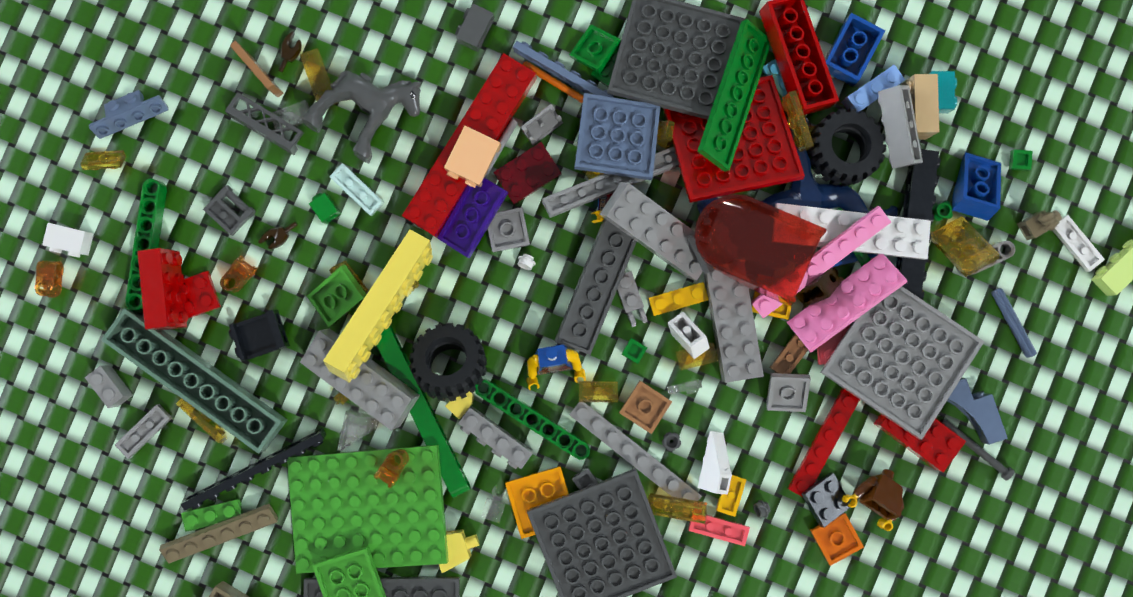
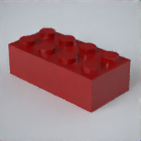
M163 248L137 251L145 329L170 330L187 327L188 315L184 310L186 296L182 292L184 276L181 270L182 257L180 251Z
M882 414L873 423L933 469L943 473L966 443L963 438L936 418L922 440H919Z

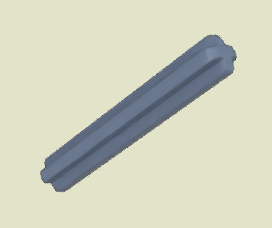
M997 288L993 290L991 294L1025 357L1035 356L1037 352L1003 289Z

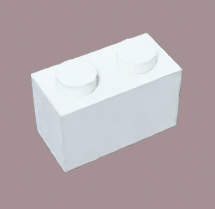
M48 223L42 245L50 247L49 251L62 253V250L68 251L69 256L80 258L81 254L89 255L94 233Z
M684 312L668 322L671 335L693 359H696L710 348L706 335Z

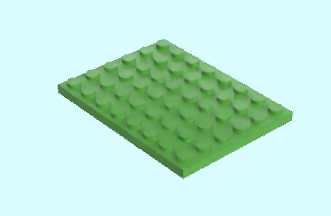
M439 445L289 457L287 465L296 574L314 573L312 567L314 563L367 546L376 568L447 564L449 562Z

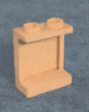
M464 126L444 167L448 172L447 175L456 180L460 177L466 180L465 184L473 188L476 185L481 187L496 152L498 153L501 148V143Z

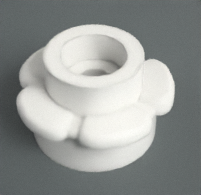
M528 254L518 257V266L525 270H532V267L536 265L535 261H533L534 258Z

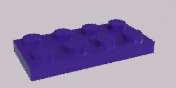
M485 177L481 187L476 185L473 188L467 185L437 239L465 257L470 258L509 192Z

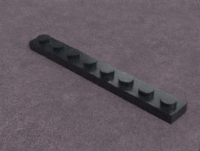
M321 428L186 497L180 505L184 511L189 508L192 510L203 504V501L207 499L211 501L217 498L220 492L224 490L229 492L242 481L244 483L249 482L254 478L255 474L259 472L264 474L272 469L271 466L277 463L282 465L289 460V457L293 455L297 457L306 452V448L310 446L315 448L321 445L326 436L324 429Z

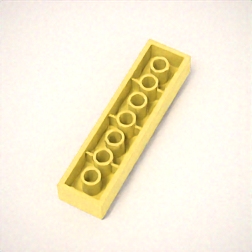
M412 230L408 231L324 358L323 362L329 372L349 383L352 378L355 379L358 376L360 366L363 362H367L371 355L372 347L378 345L382 338L383 330L388 329L391 325L392 316L400 311L405 296L408 297L413 290L412 285L415 281L420 280L425 265L428 266L431 263L433 255L429 239Z

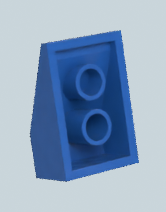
M965 152L953 192L952 210L988 221L1000 209L1001 163Z

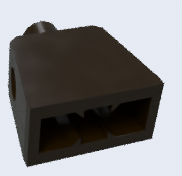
M831 267L795 294L804 307L822 301L832 295L841 284L838 270Z

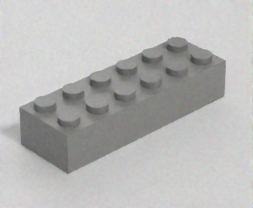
M620 182L599 215L681 274L697 281L703 270L688 238L697 233L630 183Z
M744 262L722 265L704 274L722 382L728 383L764 377Z
M330 328L320 330L300 363L391 431L400 427L420 395L371 358L367 362L362 363L360 373L355 379L352 378L350 383L329 372L323 360L339 335Z

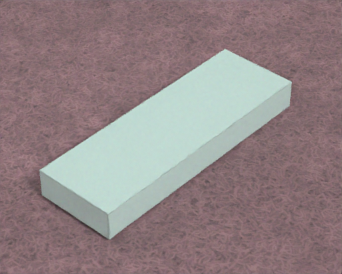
M343 163L329 176L371 217L384 204Z

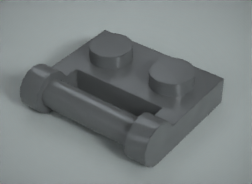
M226 185L203 210L233 236L248 219L255 215L256 210L246 205L232 192L233 189ZM228 197L244 213L239 216L223 199Z

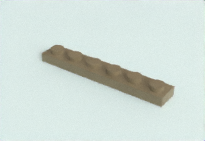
M267 504L162 544L159 551L168 563H172L277 523L278 517L271 505Z

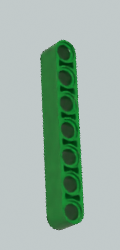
M147 179L142 185L125 299L126 306L131 310L143 311L141 287L138 285L140 273L137 251L159 248L167 187L163 182L155 179ZM157 184V190L153 193L152 188ZM152 203H154L155 207L153 211L150 212L149 207ZM151 222L152 227L150 230H147V224ZM146 241L149 242V246L147 249L144 248V243ZM138 297L140 298L139 306L135 302Z
M483 379L482 381L489 386L487 393L480 392L479 385L476 384L475 393L479 397L579 460L586 459L589 456L590 448L584 440L490 380ZM497 393H502L505 396L503 403L495 401ZM514 403L521 406V412L518 414L511 411V405ZM529 414L537 416L538 421L535 424H530L527 421ZM546 424H550L554 427V432L546 434L543 431V427ZM562 435H568L570 442L566 445L561 444L559 438ZM579 445L585 446L587 449L586 453L583 455L577 454L575 451L576 447Z

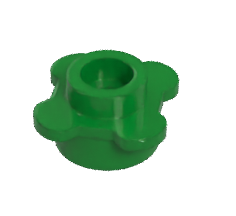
M943 201L940 204L935 203L932 207L935 221H941L944 218L950 219L953 216L949 201Z

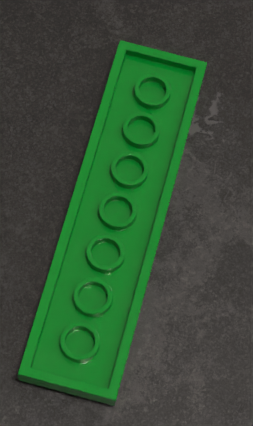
M748 19L741 21L697 151L723 171L730 170L770 48L768 37Z

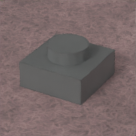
M588 466L572 477L579 490L599 483Z

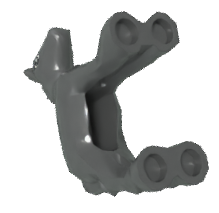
M343 71L338 79L330 84L333 90L325 91L320 99L303 116V124L314 132L320 133L323 125V115L327 109L337 102L353 100L362 111L369 114L368 121L358 137L353 152L357 158L369 164L372 158L371 139L397 103H402L410 116L416 117L420 115L421 82L412 83L411 81L402 80L384 89H380L370 83L371 78L364 73L357 75L351 71Z

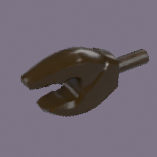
M293 31L285 37L281 44L280 57L283 61L278 71L282 73L287 62L292 63L301 52V40H298L295 46L290 48L295 35Z
M294 222L286 228L283 226L272 228L262 235L258 243L262 244L266 240H270L271 237H274V243L269 245L268 248H278L289 238L288 232L298 226V224Z

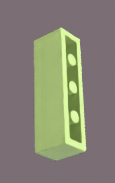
M1132 239L1122 246L1123 249L1119 253H1115L1109 258L1110 262L1106 266L1096 270V275L1091 279L1106 296L1118 295L1133 280Z

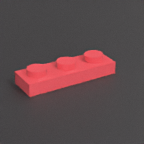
M695 511L692 512L688 530L691 532L742 546L746 544L750 529L749 526Z

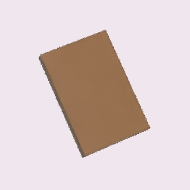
M237 41L230 44V47L276 97L284 94L248 51Z

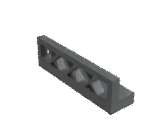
M237 92L225 110L229 117L290 154L295 155L298 150L296 144L304 132ZM241 99L246 102L247 109L239 111L235 109V106ZM261 111L264 119L255 121L252 118L251 112ZM275 120L279 122L280 129H269L268 122ZM292 130L297 133L291 142L285 139V131Z

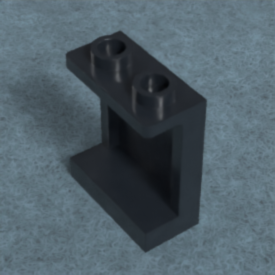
M270 310L265 314L248 320L229 324V335L236 345L235 354L241 361H247L290 346L278 310Z

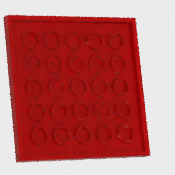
M773 75L760 77L730 170L728 171L721 170L697 152L708 121L707 119L663 108L690 203L802 180L805 177Z

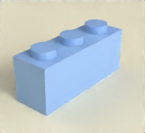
M894 64L850 94L841 103L846 110L849 108L856 109V113L878 100V91L898 86L905 81V78Z

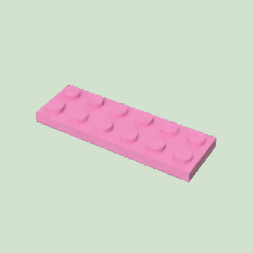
M878 254L844 279L829 298L809 305L790 319L787 324L811 353L906 284L907 279L884 254Z

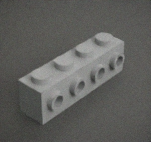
M898 85L878 91V103L882 111L881 120L885 127V142L888 145V159L892 169L923 163L909 85Z
M473 406L467 410L459 421L462 431L468 435L470 433L474 434L477 437L476 441L483 446L489 445L493 448L491 451L500 458L504 456L508 459L507 463L515 469L517 467L522 469L533 454L532 449Z

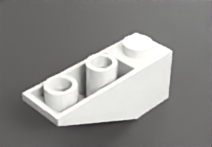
M710 431L698 488L716 494L728 495L732 474L724 433Z

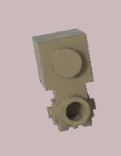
M1043 210L1034 213L1017 225L1026 240L1037 238L1048 230H1054L1060 223L1059 221L1062 220V216L1056 210L1047 213Z

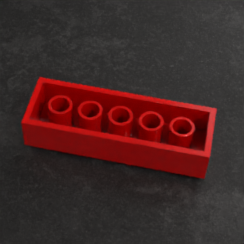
M804 0L767 1L759 13L795 117L831 108L839 101Z

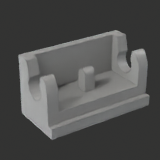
M550 104L522 125L521 131L532 146H534L562 125V118L556 113L553 105Z

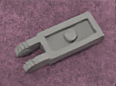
M632 271L624 273L617 290L631 326L635 327L636 320L631 311L638 309L641 321L643 323L648 321Z

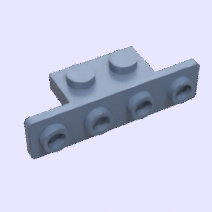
M137 90L104 104L106 117L90 123L89 129L101 139L166 112L169 109L159 95L144 101L143 94L140 90Z

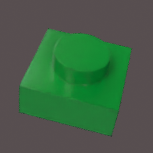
M1011 150L1009 169L1031 170L1033 151Z
M630 338L621 355L638 364L648 347Z

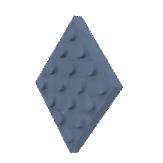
M584 93L574 169L652 180L660 106Z

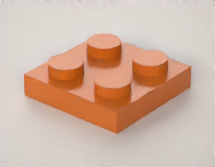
M845 512L823 528L818 525L810 530L830 566L864 548Z

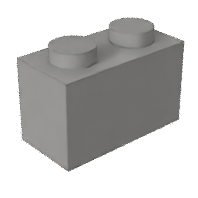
M111 365L99 366L85 377L107 408L119 407L133 396Z

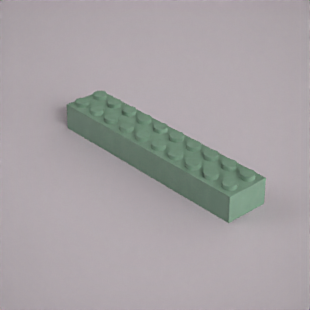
M124 308L101 339L258 454L266 451L287 422L285 417L164 330L145 329L144 316L136 310Z

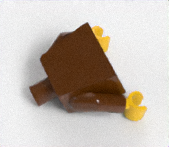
M884 469L880 475L870 476L853 491L854 494L852 496L846 494L842 498L844 503L851 499V502L847 505L851 508L856 507L857 499L860 498V503L882 517L878 520L877 526L886 531L893 529L892 521L901 517V512L904 509L902 499L903 488L893 481L894 472L888 469Z

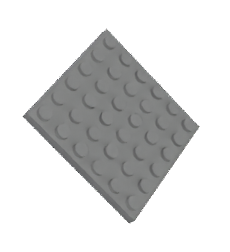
M901 286L851 324L820 373L919 440H922L985 341Z

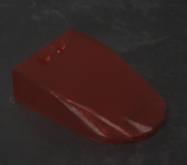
M730 194L712 201L703 209L695 227V243L699 254L709 266L736 282L791 307L796 302L795 296L820 238L826 233L827 229L752 197Z

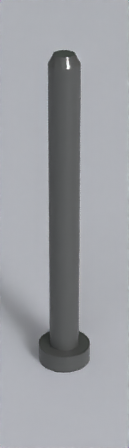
M943 419L941 421L942 424L966 441V446L999 471L1001 478L1007 481L1013 476L1015 471L1011 467L1006 468L948 420Z

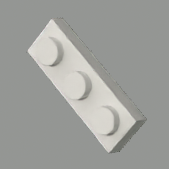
M1069 215L1062 217L1057 227L1052 230L1086 272L1092 271L1105 260Z

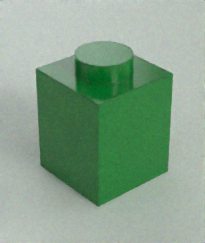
M326 193L315 195L312 198V202L309 203L324 224H328L342 214Z

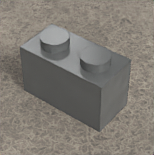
M472 3L471 7L466 9L463 17L465 20L462 25L457 27L455 35L459 44L479 52L495 18L492 12Z

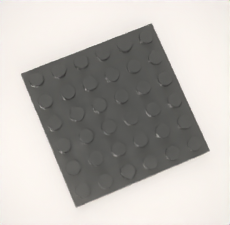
M632 0L607 93L708 120L741 21L745 20V18L677 0Z
M636 468L527 510L560 597H628L677 578Z

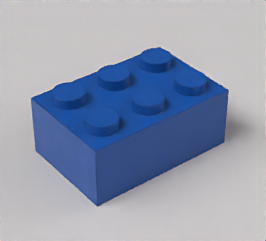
M851 13L844 21L825 57L830 75L852 87L858 83L886 30Z

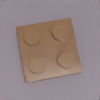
M639 380L619 413L652 434L672 401Z

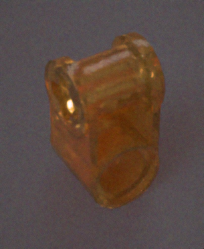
M243 256L238 257L221 278V287L229 292L235 293L240 291L246 282L254 276L257 267H252L245 261ZM234 279L235 285L229 288V280Z
M41 260L37 263L35 291L38 295L51 298L59 296L62 290V276L64 273V266L61 261Z
M403 449L389 453L375 473L374 478H379L388 484V488L391 489L408 463V453ZM395 455H398L400 457V464L395 462Z

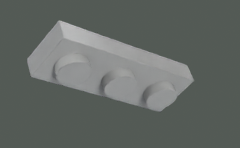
M160 404L155 405L115 446L127 459L131 458L172 419L171 415Z

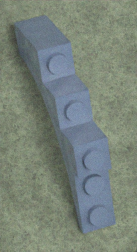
M961 378L947 402L958 408L968 418L976 429L982 443L990 445L1008 439L993 395L984 393V391L972 394L967 379Z

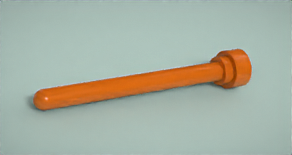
M523 62V65L536 72L538 77L583 103L584 95L530 62Z

